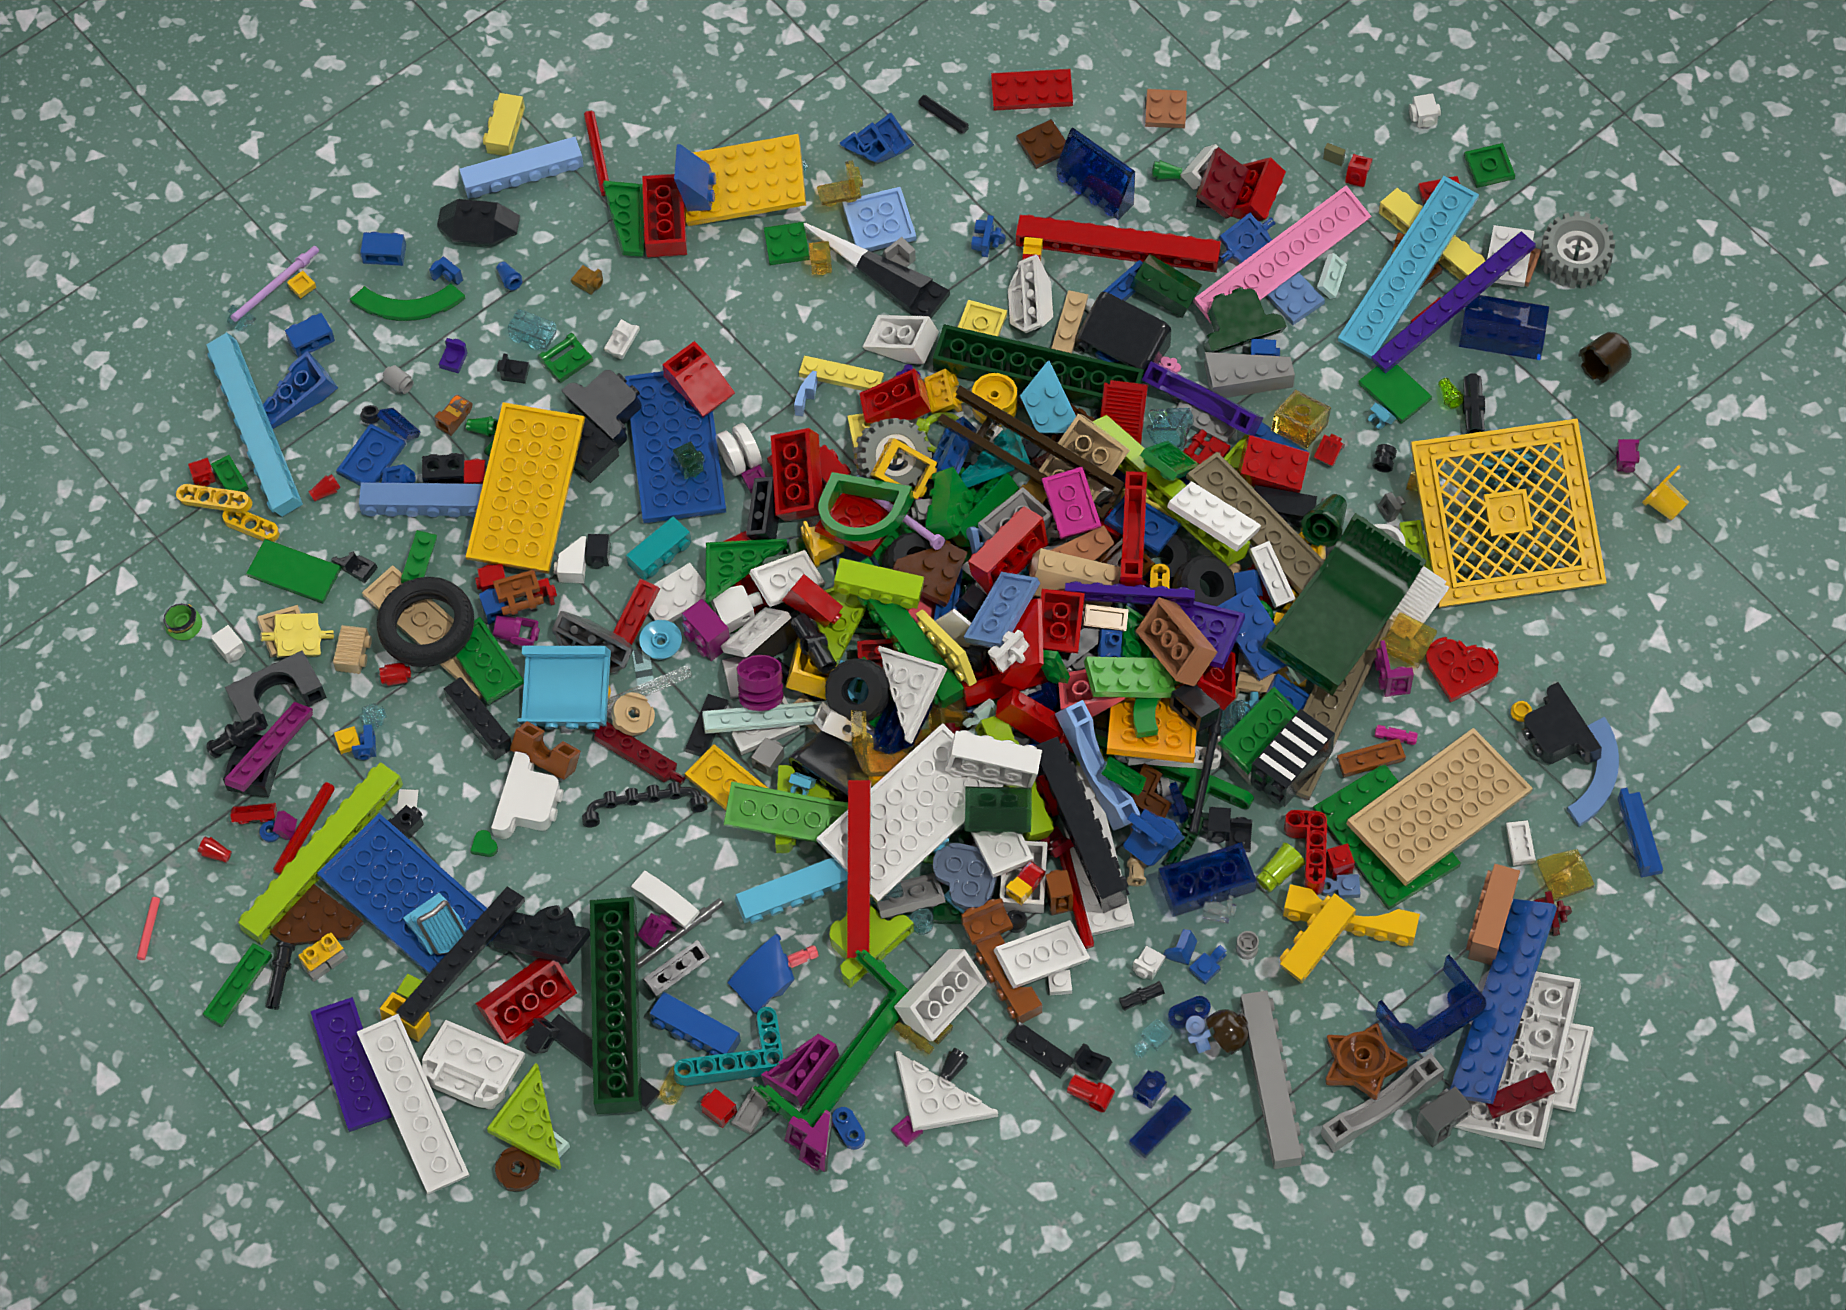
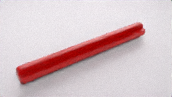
M592 110L586 111L584 117L600 193L602 196H606L603 182L609 181L595 112Z
M328 782L322 785L275 864L273 870L276 874L280 875L285 865L292 862L333 794L335 790L334 785Z
M1069 849L1061 854L1059 858L1062 870H1067L1073 891V912L1079 936L1085 949L1094 947V940Z

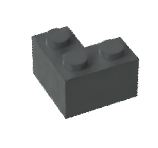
M1456 1086L1451 1090L1448 1088L1443 1090L1432 1103L1427 1101L1420 1107L1416 1128L1432 1148L1449 1137L1452 1127L1471 1114L1472 1106Z

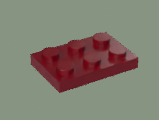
M1221 148L1214 149L1196 197L1225 219L1231 217L1249 169Z

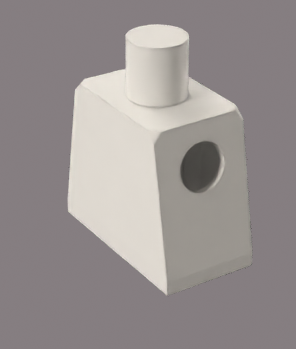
M742 585L730 587L710 601L715 613L728 626L729 633L749 622L754 617L753 607L763 604L759 592L747 595Z
M823 701L813 718V721L820 730L847 742H850L853 737L862 740L866 730L859 726L858 722L852 723L846 717L830 709L828 704Z

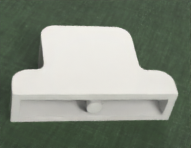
M515 751L491 827L495 838H509L514 833L516 826L544 831L557 818L558 809H556L558 802L562 801L564 791L560 789L558 779L555 776L534 772V763L530 762L528 755Z

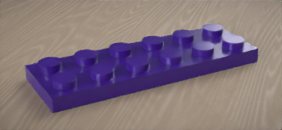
M353 997L310 1011L348 1131L351 1132L392 1118L387 1100L357 1034L358 1031L363 1029Z

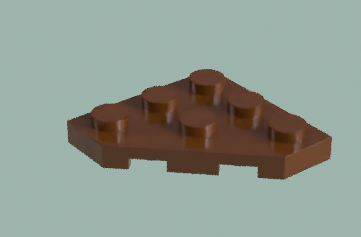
M947 543L938 550L931 548L899 558L894 562L892 570L924 577L921 596L946 607L967 552Z
M313 884L270 930V934L278 941L291 943L294 946L309 943V945L315 944L329 933H332L337 940L346 941L350 940L364 923L360 918Z

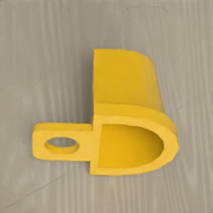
M1678 465L1642 502L1645 506L1647 504L1670 520H1673L1689 503L1668 481L1680 469L1681 465Z
M803 521L801 536L816 568L820 566V563L844 552L843 544L815 532V526L809 527L807 522Z

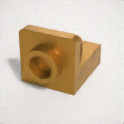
M582 265L571 278V283L592 295L603 284L602 270L597 269L594 272Z

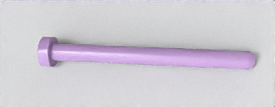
M873 499L874 502L888 512L892 510L893 504L889 501ZM906 514L903 523L927 539L932 548L938 550L944 545V537L940 534L934 535Z

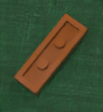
M1399 739L1337 755V761L1343 777L1374 770L1385 764L1388 766L1406 760Z

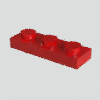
M640 579L613 633L624 638L632 645L661 588Z

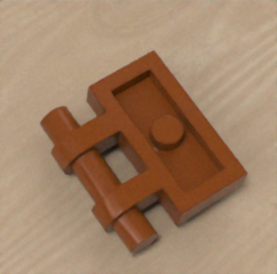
M534 569L493 581L499 603L505 601L509 603V605L501 607L503 616L510 613L515 615L518 614V611L527 608L532 610L537 608L536 606L544 604L542 596L535 598L533 596V593L540 592ZM522 596L527 597V600L515 603L514 599Z

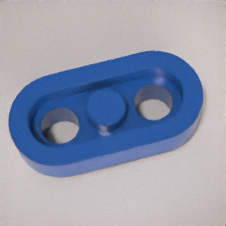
M847 1107L837 1108L832 1114L833 1126L841 1140L851 1150L861 1148L865 1143V1132L851 1109ZM841 1115L847 1116L845 1120L839 1119ZM855 1133L858 1135V1137L852 1139L850 1135Z

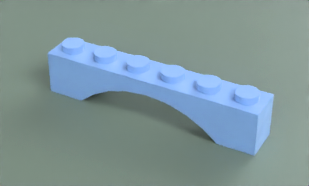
M1081 700L1055 713L1103 811L1106 813L1113 831L1132 823L1127 819L1132 812L1139 816L1141 814L1133 798L1119 784L1108 780L1101 774L1105 761L1096 740L1093 719L1084 701Z

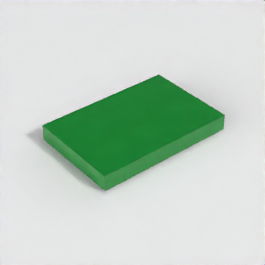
M1398 364L1387 373L1376 366L1362 377L1358 383L1377 402L1394 415L1401 424L1432 400V396Z

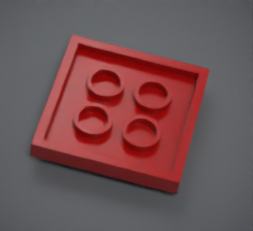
M842 493L832 507L830 515L835 521L844 526L860 528L882 521L890 512L862 496ZM821 519L815 525V532L869 557L873 555L888 536L886 535L871 541H848L830 534L823 527Z

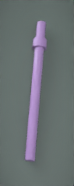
M313 246L305 254L301 253L293 264L233 313L231 319L237 322L299 268H304L309 264L310 259L319 252V249Z

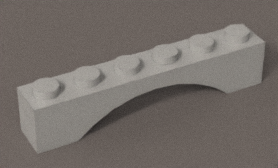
M1429 1053L1382 1090L1377 1100L1371 1098L1351 1110L1340 1113L1325 1123L1321 1130L1322 1138L1335 1153L1441 1081L1444 1075V1068L1432 1053Z

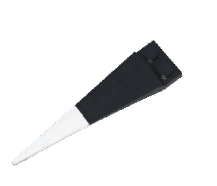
M804 223L805 229L859 269L910 315L929 316L931 319L950 296V290L934 282L932 278Z

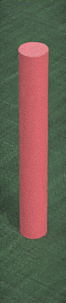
M152 897L137 954L138 960L146 959L160 903V898Z

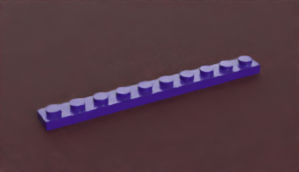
M1522 231L1519 232L1371 356L1372 361L1387 373L1534 250L1536 243Z

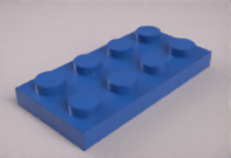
M1252 587L1217 606L1245 613V620L1235 644L1259 681L1287 666L1261 648L1266 637L1274 630L1276 625Z

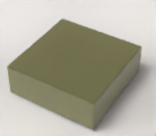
M1327 143L1324 148L1323 159L1342 167L1346 150Z

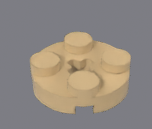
M634 692L627 693L617 699L611 710L614 728L627 735H642L652 726L655 718L654 709L650 707V704L647 702L648 699ZM634 710V714L638 715V717L631 718L628 712Z

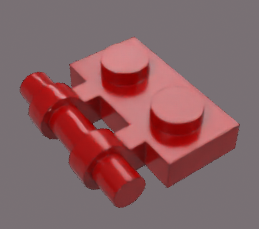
M1201 429L1198 434L1192 437L1191 444L1188 448H1184L1183 452L1198 464H1201L1216 452L1224 458L1230 451L1231 446L1212 436L1209 442L1204 440L1207 432ZM1198 447L1203 449L1199 456L1194 453Z

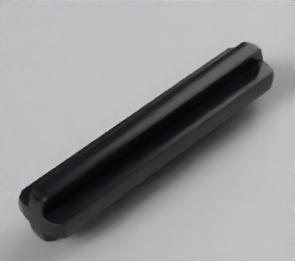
M927 95L920 97V106L960 133L964 134L969 129L967 122Z

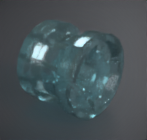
M921 908L912 913L911 921L914 923V932L920 935L931 932L934 925L931 911Z

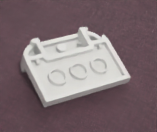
M445 1020L423 1056L422 1069L430 1087L471 1105L493 1109L505 1098V1091L524 1061L525 1053Z

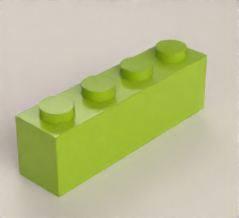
M843 558L839 560L834 579V590L841 594H854L863 599L872 598L884 604L894 603L906 609H918L924 585V577Z

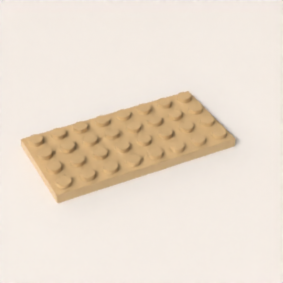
M1472 728L1349 818L1346 824L1406 886L1530 794L1533 788Z

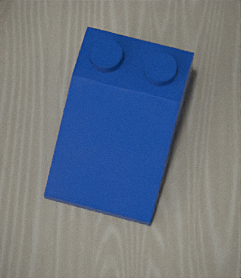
M677 144L674 180L687 211L711 210L712 202L715 201V192L713 190V185L716 184L715 172L712 173L708 163L683 145Z

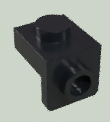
M1084 1043L1073 1058V1063L1080 1073L1102 1080L1113 1063L1110 1057L1093 1052Z

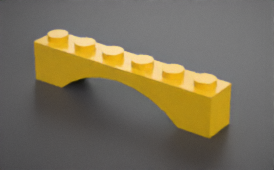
M1290 884L1283 917H1287L1291 921L1301 920L1307 922L1314 913L1318 915L1322 910L1320 905L1323 900L1312 889ZM1397 909L1378 916L1355 915L1344 931L1352 932L1356 936L1366 935L1374 937L1378 941H1392L1399 946H1413L1420 914Z

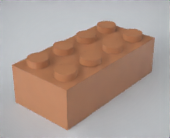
M1158 597L1136 630V633L1176 681L1191 686L1196 685L1218 653L1177 603Z
M1495 863L1493 870H1488L1466 950L1470 951L1468 959L1492 965L1493 959H1496L1520 870Z

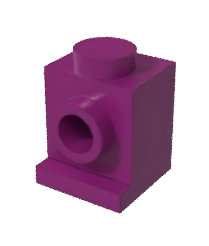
M1618 439L1616 446L1617 471L1625 473L1635 471V465L1639 464L1640 460L1638 451L1639 439Z

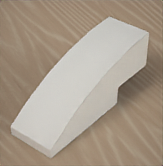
M644 871L631 886L637 897L649 903L655 911L667 915L673 922L685 929L700 913L698 909L676 891L647 871Z

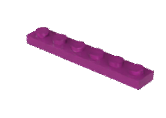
M293 702L226 776L225 785L244 792L312 717L313 709Z

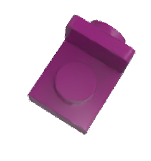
M651 913L638 936L648 945L656 948L666 930L675 932L677 928L671 923L672 919L667 915L661 913L659 916Z

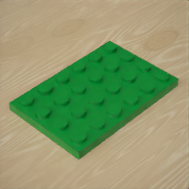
M1385 764L1314 805L1313 811L1325 814L1327 829L1339 845L1348 843L1356 868L1386 908L1390 910L1459 868L1461 862L1451 852L1405 886L1346 824L1349 818L1399 783Z

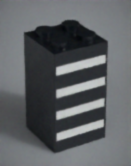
M1300 709L1252 763L1250 779L1252 786L1256 790L1263 791L1269 795V798L1274 803H1280L1285 807L1331 755L1335 733Z

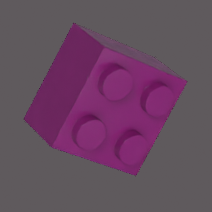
M701 599L682 613V625L685 630L683 633L690 643L694 642L697 645V650L703 657L707 656L710 661H713L724 653L721 645L730 638L729 628L709 605Z

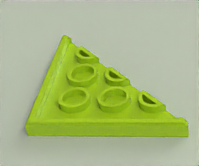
M832 587L825 591L844 606L839 612L842 616L835 624L830 622L827 627L817 622L816 624L819 631L826 635L828 649L838 665L867 607H863L860 604L857 595L841 594Z
M535 1063L488 1126L487 1131L493 1136L560 1170L561 1164L538 1064Z

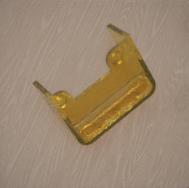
M929 707V729L918 730L913 740V747L874 748L873 737L867 733L866 711L851 710L852 747L862 772L872 777L885 776L942 723L945 725V708Z

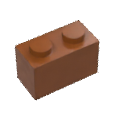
M1053 870L1049 874H1045V893L1051 916L1073 911V891L1067 870Z

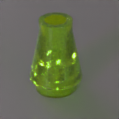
M1449 378L1441 379L1438 385L1444 405L1450 409L1459 407L1463 402V394L1454 386Z

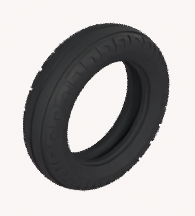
M419 577L397 586L384 599L377 616V633L384 649L399 662L416 667L435 666L455 657L466 646L474 628V611L468 596L454 583L438 577ZM425 599H436L445 602L453 609L454 622L451 629L445 636L433 643L423 645L412 644L402 639L397 633V622L400 615L415 602Z

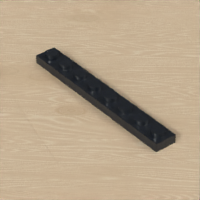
M507 886L398 1008L396 1014H399L401 1019L415 1027L525 902V897Z

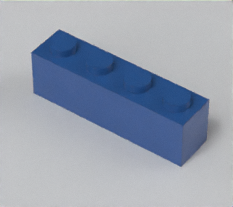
M665 992L662 993L650 1012L651 1022L656 1028L670 1031L671 1035L676 1039H684L690 1042L694 1049L698 1051L704 1050L709 1053V1056L734 1053L741 1042L739 1032Z

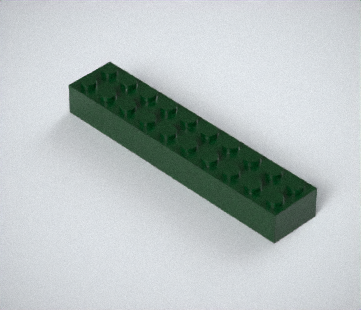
M946 324L943 325L933 356V371L935 372L947 369L957 377L974 381L989 373H999L1012 379L1017 390L1022 392L1046 362L1050 361L1070 403L1096 409L1102 406L1104 383L1110 384V380L1143 384L1142 378L1144 376V369Z
M634 897L590 900L593 1104L597 1115L642 1111L637 907Z

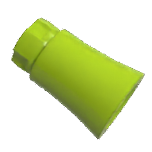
M1283 842L1277 853L1256 876V880L1263 889L1272 892L1291 874L1305 865V860L1295 848Z

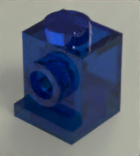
M1148 1070L1138 1085L1134 1087L1133 1098L1152 1109L1167 1088L1165 1076L1159 1071L1151 1072ZM1150 1082L1154 1087H1149L1147 1084Z

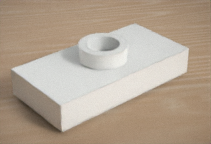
M1528 820L1506 823L1513 866L1535 863L1536 859Z

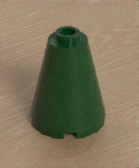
M1332 494L1303 517L1301 521L1302 534L1308 542L1314 546L1319 547L1323 545L1326 548L1337 544L1342 536L1347 509L1345 498L1338 494Z

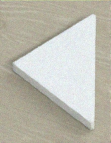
M879 646L878 651L881 653L882 664L890 683L893 700L897 706V714L905 733V740L912 744L947 668Z
M896 1051V1060L913 1132L998 1117V1110L988 1107L978 1098L968 1092H963L955 1087L956 1085L930 1072L928 1068L915 1060L912 1061L905 1057L900 1051Z

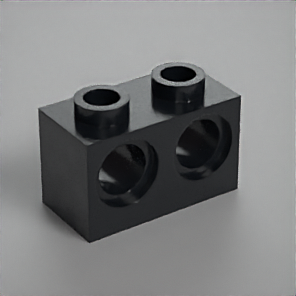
M451 453L449 455L430 454L422 456L423 483L464 484V454Z

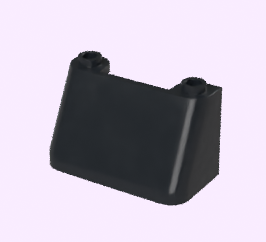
M1101 292L1075 339V347L1083 353H1090L1095 348L1130 367L1144 369L1145 374L1150 362L1159 363L1171 344V327L1165 321L1110 293Z
M822 730L789 757V766L793 767L795 772L815 778L818 784L840 798L841 802L848 803V780H869L864 755L838 737Z

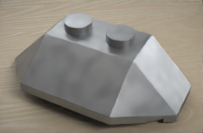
M560 611L552 628L559 646H606L610 649L609 674L624 669L634 650L619 635L589 619L565 611Z

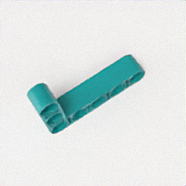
M763 1007L757 1013L756 1027L760 1049L681 1059L674 1066L675 1082L681 1086L753 1078L760 1077L765 1071L773 1069L779 1063L771 1064L768 1060L776 1059L779 1062L783 1059L776 1011L771 1007ZM766 1017L770 1018L772 1021L769 1023H765L761 1019ZM767 1038H772L775 1040V1042L767 1043L764 1040ZM752 1061L755 1062L756 1065L753 1067H749L745 1063ZM731 1064L734 1068L727 1070L723 1066ZM703 1067H709L712 1070L706 1073L703 1072L701 1069ZM680 1070H687L690 1073L688 1075H681L678 1072Z

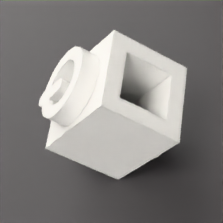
M1433 93L1413 97V103L1409 104L1411 121L1416 122L1417 128L1430 127L1437 124L1438 116H1441L1440 105L1435 102Z

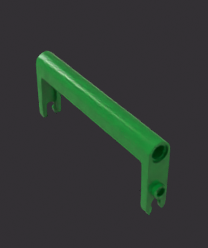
M864 949L862 952L859 950L855 952L857 954L855 960L887 990V995L800 1112L769 1085H766L765 1088L762 1085L753 1087L767 1102V1107L773 1112L782 1115L788 1122L795 1116L798 1119L806 1120L813 1128L825 1110L830 1112L900 1019V1015L894 1006L909 990L886 969L887 966L884 962L875 959Z

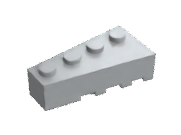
M1205 352L1204 367L1209 388L1225 398L1292 388L1294 386L1295 373L1291 357Z

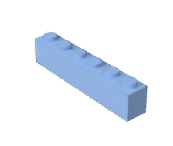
M571 137L460 168L459 170L467 198L470 199L473 197L478 198L491 192H499L509 187H517L523 183L538 181L548 176H556L566 171H574L584 167L576 137Z

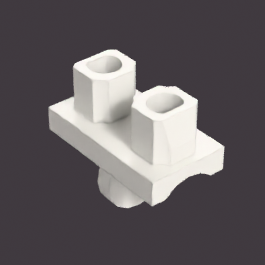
M621 319L617 327L612 331L613 334L604 348L605 352L620 360L623 359L640 330L639 326L631 325Z
M1017 630L1015 633L1008 631L1002 639L1004 644L1000 648L993 646L988 651L990 658L1001 672H1004L1015 661L1019 663L1025 661L1023 653L1027 650L1029 644L1024 639V634L1020 630Z

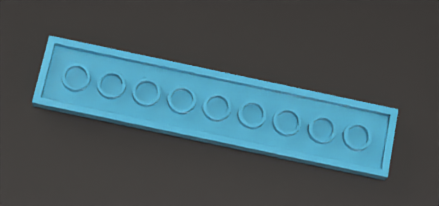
M1446 176L1442 177L1339 335V342L1372 359L1371 356L1382 348L1477 202L1479 194Z

